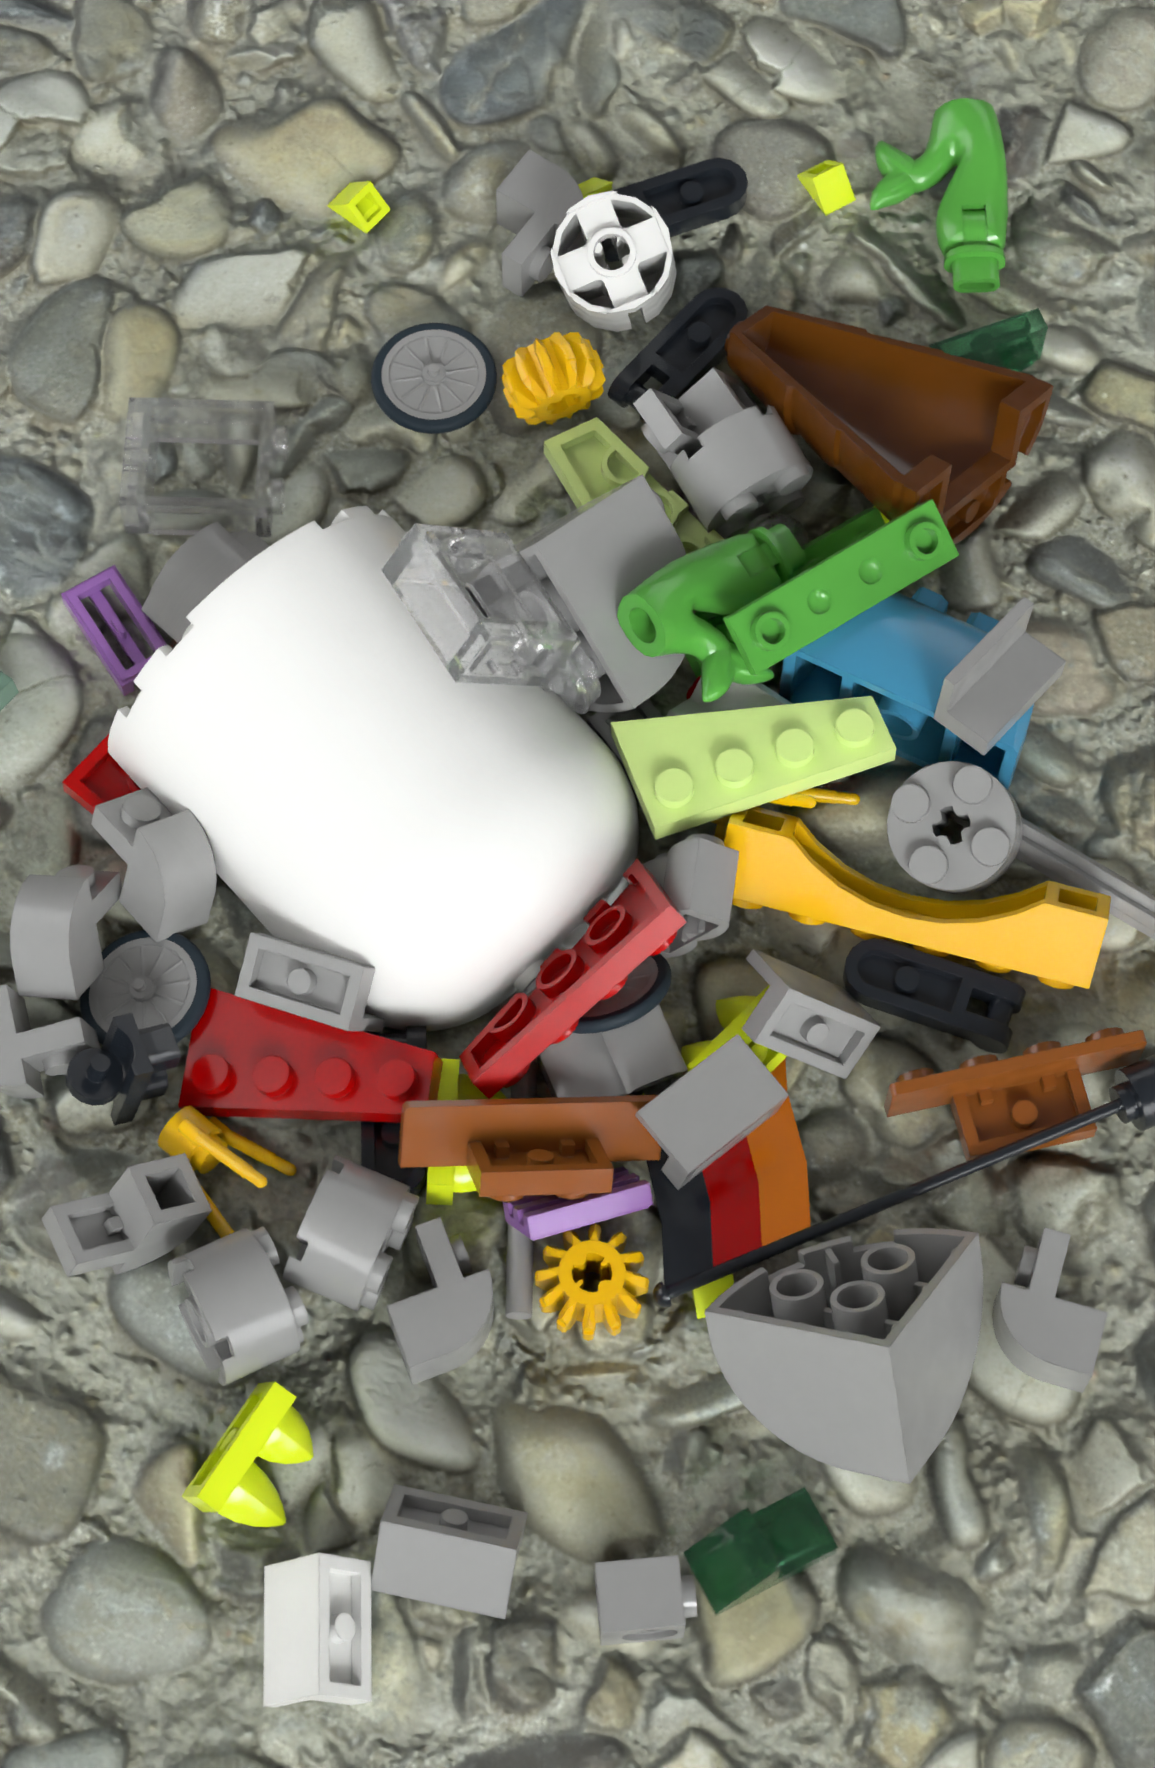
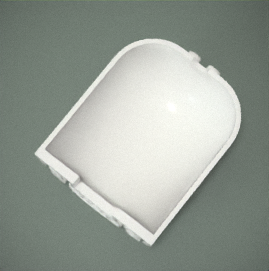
M368 506L342 509L331 523V526L322 529L314 520L278 540L229 576L186 616L191 624L176 647L172 649L170 645H164L159 647L133 681L141 690L131 710L128 706L117 710L110 729L108 753L140 789L147 787L172 815L188 809L194 814L210 843L216 873L274 937L375 967L365 1013L384 1018L383 1027L407 1031V1026H427V1031H436L456 1027L490 1012L517 990L525 994L531 992L536 988V978L541 970L540 966L556 948L572 949L586 933L589 925L583 918L596 903L602 899L611 905L627 888L629 882L622 875L637 859L639 845L637 804L631 783L615 754L383 509L378 515L374 514Z

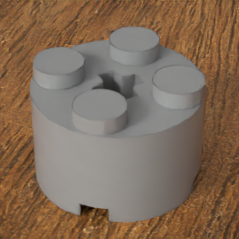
M768 405L766 415L761 413L758 406L738 411L712 425L697 437L702 445L700 450L689 459L683 449L671 465L673 477L707 532L715 530L724 539L739 534H747L753 529L751 522L770 512L775 519L783 518L794 512L805 502V497L800 490L811 479L813 473L812 466L774 406Z
M947 761L922 768L911 775L895 791L887 818V834L896 860L914 879L938 891L951 894H969L990 887L1006 873L1019 851L1023 838V824L1015 799L993 775L973 764ZM953 813L962 820H970L971 826L961 831L962 842L955 844L949 837L941 835V829L948 826V816Z
M336 1155L333 1158L332 1169L326 1170L296 1236L302 1245L296 1258L288 1257L282 1279L358 1311L361 1305L374 1310L388 1279L389 1273L387 1272L393 1259L392 1256L385 1254L388 1246L399 1251L401 1250L414 1220V1211L420 1197L409 1193L411 1186Z
M263 1226L251 1232L247 1228H242L168 1262V1273L172 1287L184 1282L189 1295L184 1303L178 1305L186 1327L209 1371L212 1372L220 1368L218 1382L222 1386L299 1352L300 1343L304 1341L301 1326L309 1323L307 1311L297 1290L293 1286L283 1289L273 1267L279 1264L278 1253L269 1233Z

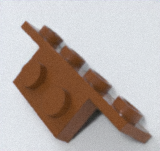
M1112 1027L1090 1034L1086 1037L1085 1042L1061 1047L1058 1041L1041 1042L1025 1049L1021 1056L998 1060L997 1056L992 1054L976 1056L961 1063L959 1069L935 1074L931 1068L911 1070L897 1077L896 1082L889 1085L884 1109L886 1116L892 1117L950 1104L967 1162L1091 1110L1081 1076L1124 1067L1138 1062L1147 1041L1143 1030L1124 1033L1122 1028ZM1092 1123L1028 1151L1092 1138L1097 1130L1096 1123Z
M658 1095L407 1101L402 1105L398 1163L400 1168L467 1166L479 1197H490L503 1202L517 1201L527 1195H556L560 1198L576 1200L585 1198L590 1193H612L614 1168L611 1161L660 1160L661 1146L635 1116L637 1111Z

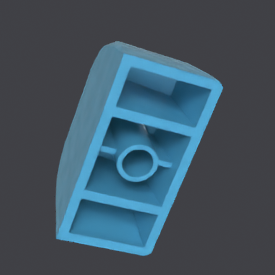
M921 587L912 598L896 592L783 659L779 695L792 704L873 696L896 746L897 756L921 767H925L927 764L932 765L947 761L973 764L989 772L1009 790L1026 739L1034 704L984 756L933 718L944 678L997 625L998 620L980 612H971L965 623L946 614L949 602L942 595Z

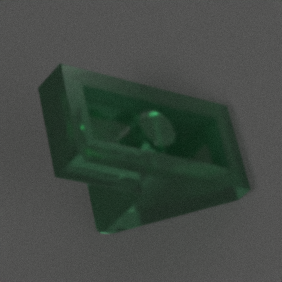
M1037 308L930 344L928 347L943 350L947 354L1020 372L1030 367L1035 361L1040 360L1048 326L1040 310Z
M803 1487L753 1514L749 1508L739 1511L683 1552V1556L714 1615L717 1616L836 1554L838 1546L809 1493Z

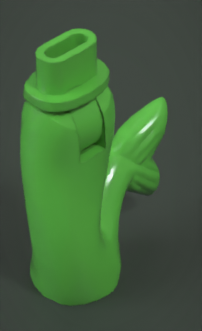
M973 98L954 99L936 109L926 149L917 159H913L884 141L877 142L875 158L883 178L872 192L870 209L878 210L905 201L914 193L930 189L943 180L957 166L941 200L936 216L937 242L944 256V269L952 273L953 289L957 292H992L1000 287L999 270L1005 266L1004 248L1008 219V182L1004 143L997 115L990 103Z
M781 523L768 530L762 526L755 527L747 534H739L712 543L668 563L626 594L618 606L617 617L619 625L632 645L645 656L658 657L668 654H689L697 658L702 663V700L706 703L713 702L728 691L732 682L742 685L759 684L772 679L774 673L768 668L757 675H750L736 644L729 642L720 630L695 615L693 611L730 615L790 580L793 572L806 564V555L789 528Z

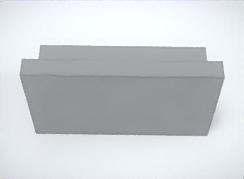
M1023 597L944 678L933 717L983 756L1062 675L1066 663L1063 658L1026 632L1034 603L1026 597Z
M250 933L234 996L346 1031H382L385 1022L384 1018L365 1013L375 967L264 933Z
M752 949L746 960L765 979L770 987L742 1027V1030L754 1043L846 1079L881 1026L844 987Z
M737 1034L637 1111L635 1116L669 1156L661 1170L676 1189L679 1190L777 1113L789 1094Z
M394 1484L380 1522L371 1590L505 1619L515 1564L524 1537L528 1512Z

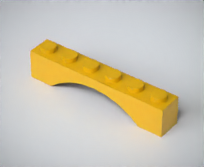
M753 807L732 814L730 817L724 846L739 851L732 902L735 906L745 909H760L765 906L788 912V915L793 920L803 924L822 925L827 922L850 928L854 935L862 939L877 938L886 940L890 938L910 943L914 949L937 957H946L949 954L972 959L979 967L995 973H1008L1011 970L1035 975L1043 984L1057 989H1072L1074 986L1085 989L1090 988L1109 920L1111 896L1049 880L1018 893L985 900L946 901L910 895L879 884L844 864L815 838L799 817L760 807Z

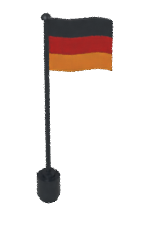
M1155 1055L1115 1071V1086L1109 1088L1111 1102L811 1226L807 1161L789 1095L777 1113L679 1190L676 1189L661 1170L669 1157L661 1148L660 1160H646L662 1224L664 1284L662 1281L656 1284L653 1289V1298L659 1306L671 1307L670 1299L1114 1114H1117L1124 1124L1132 1122L1140 1131L1155 1126ZM786 1057L771 1074L787 1092Z

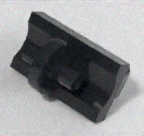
M132 1013L113 1017L101 1049H85L78 1052L70 1060L65 1078L67 1088L72 1096L80 1102L92 1106L104 1105L113 1101L114 1106L110 1116L114 1126L132 1122L141 1101L165 1095L169 1086L166 1070L177 1067L180 1061V1050L169 1023H164L138 1030Z

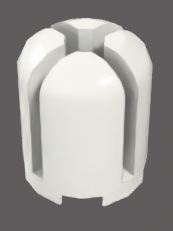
M617 191L589 195L569 208L566 212L567 216L556 231L553 249L551 248V256L556 279L560 283L566 300L574 313L595 328L615 332L632 329L628 313L636 312L640 309L646 323L658 316L672 296L677 272L669 230L657 210L652 206L649 207L636 197L617 194ZM607 238L612 239L618 257L622 260L623 266L619 269L610 270L609 266H606L604 260L605 253L600 242Z

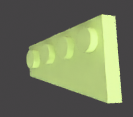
M598 417L544 441V455L576 508L643 474L650 488L661 498L665 513L675 528L686 554L724 540L715 530L708 533L705 527L688 511L689 505L673 489L668 492L649 474V466Z
M873 696L611 722L612 738L655 840L894 761L896 755V746Z

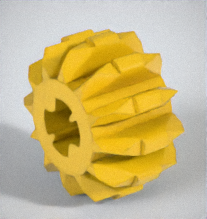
M554 332L551 336L542 340L535 338L533 344L528 347L518 348L515 351V357L509 358L502 365L504 374L501 376V380L505 387L503 392L508 405L514 409L517 418L525 419L528 425H537L543 421L546 424L552 425L558 419L564 417L571 419L573 413L588 409L591 406V401L599 398L604 392L603 383L606 379L602 371L604 368L597 350H593L589 339L582 338L579 332H569L563 336L560 332Z
M596 1223L590 1225L588 1240L581 1242L577 1233L573 1230L563 1232L565 1250L556 1246H546L543 1250V1260L549 1267L535 1272V1286L547 1291L539 1299L541 1311L543 1313L560 1311L557 1319V1329L563 1333L570 1330L576 1321L582 1322V1336L587 1341L594 1339L596 1323L603 1322L607 1332L612 1336H616L621 1332V1321L618 1314L627 1318H638L641 1314V1304L634 1296L646 1294L649 1288V1279L636 1273L644 1265L642 1252L631 1251L623 1253L627 1236L622 1231L614 1234L607 1243L602 1242L601 1227ZM594 1272L600 1274L598 1291L588 1292L583 1290L586 1273Z

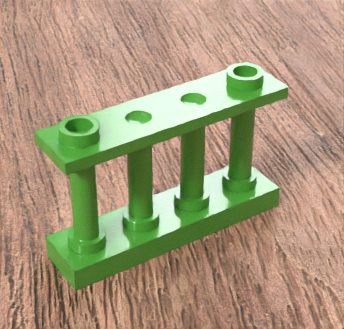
M933 499L925 500L886 524L876 507L868 508L803 545L801 548L806 555V564L794 571L790 580L730 615L695 611V615L715 626L727 637L729 642L736 644L750 675H757L959 556V553ZM685 654L696 678L701 675L702 663L694 656Z

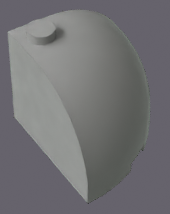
M643 474L554 521L454 583L561 697L568 693L584 700V708L589 711L616 713L636 708L658 692L672 678L685 654H668L658 657L645 656L629 641L619 625L617 617L618 606L626 594L663 566L686 555L683 544L665 513L661 498L650 488Z
M933 1228L894 1229V1241L853 1247L852 1236H846L798 1250V1263L783 1268L769 1276L768 1271L763 1267L753 1271L722 1293L704 1311L712 1350L725 1379L743 1405L770 1432L799 1452L830 1466L879 1477L888 1481L910 1484L950 1428L961 1405L971 1376L979 1341L983 1309V1266L979 1233Z

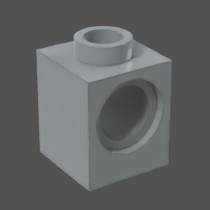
M679 1555L595 1563L594 1580L601 1646L684 1638L685 1618L697 1617V1601L693 1574H680Z

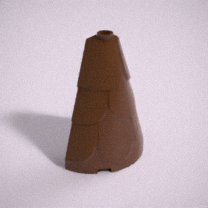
M767 305L744 321L736 323L730 330L725 342L729 368L767 408L768 405L775 407L791 434L801 435L830 467L836 468L889 521L925 500L933 499L954 545L969 536L990 515L1012 485L1011 480L1006 478L1007 472L1016 465L1018 452L1029 455L1044 421L1054 385L1037 379L1031 374L947 354L943 350L871 334L865 328Z

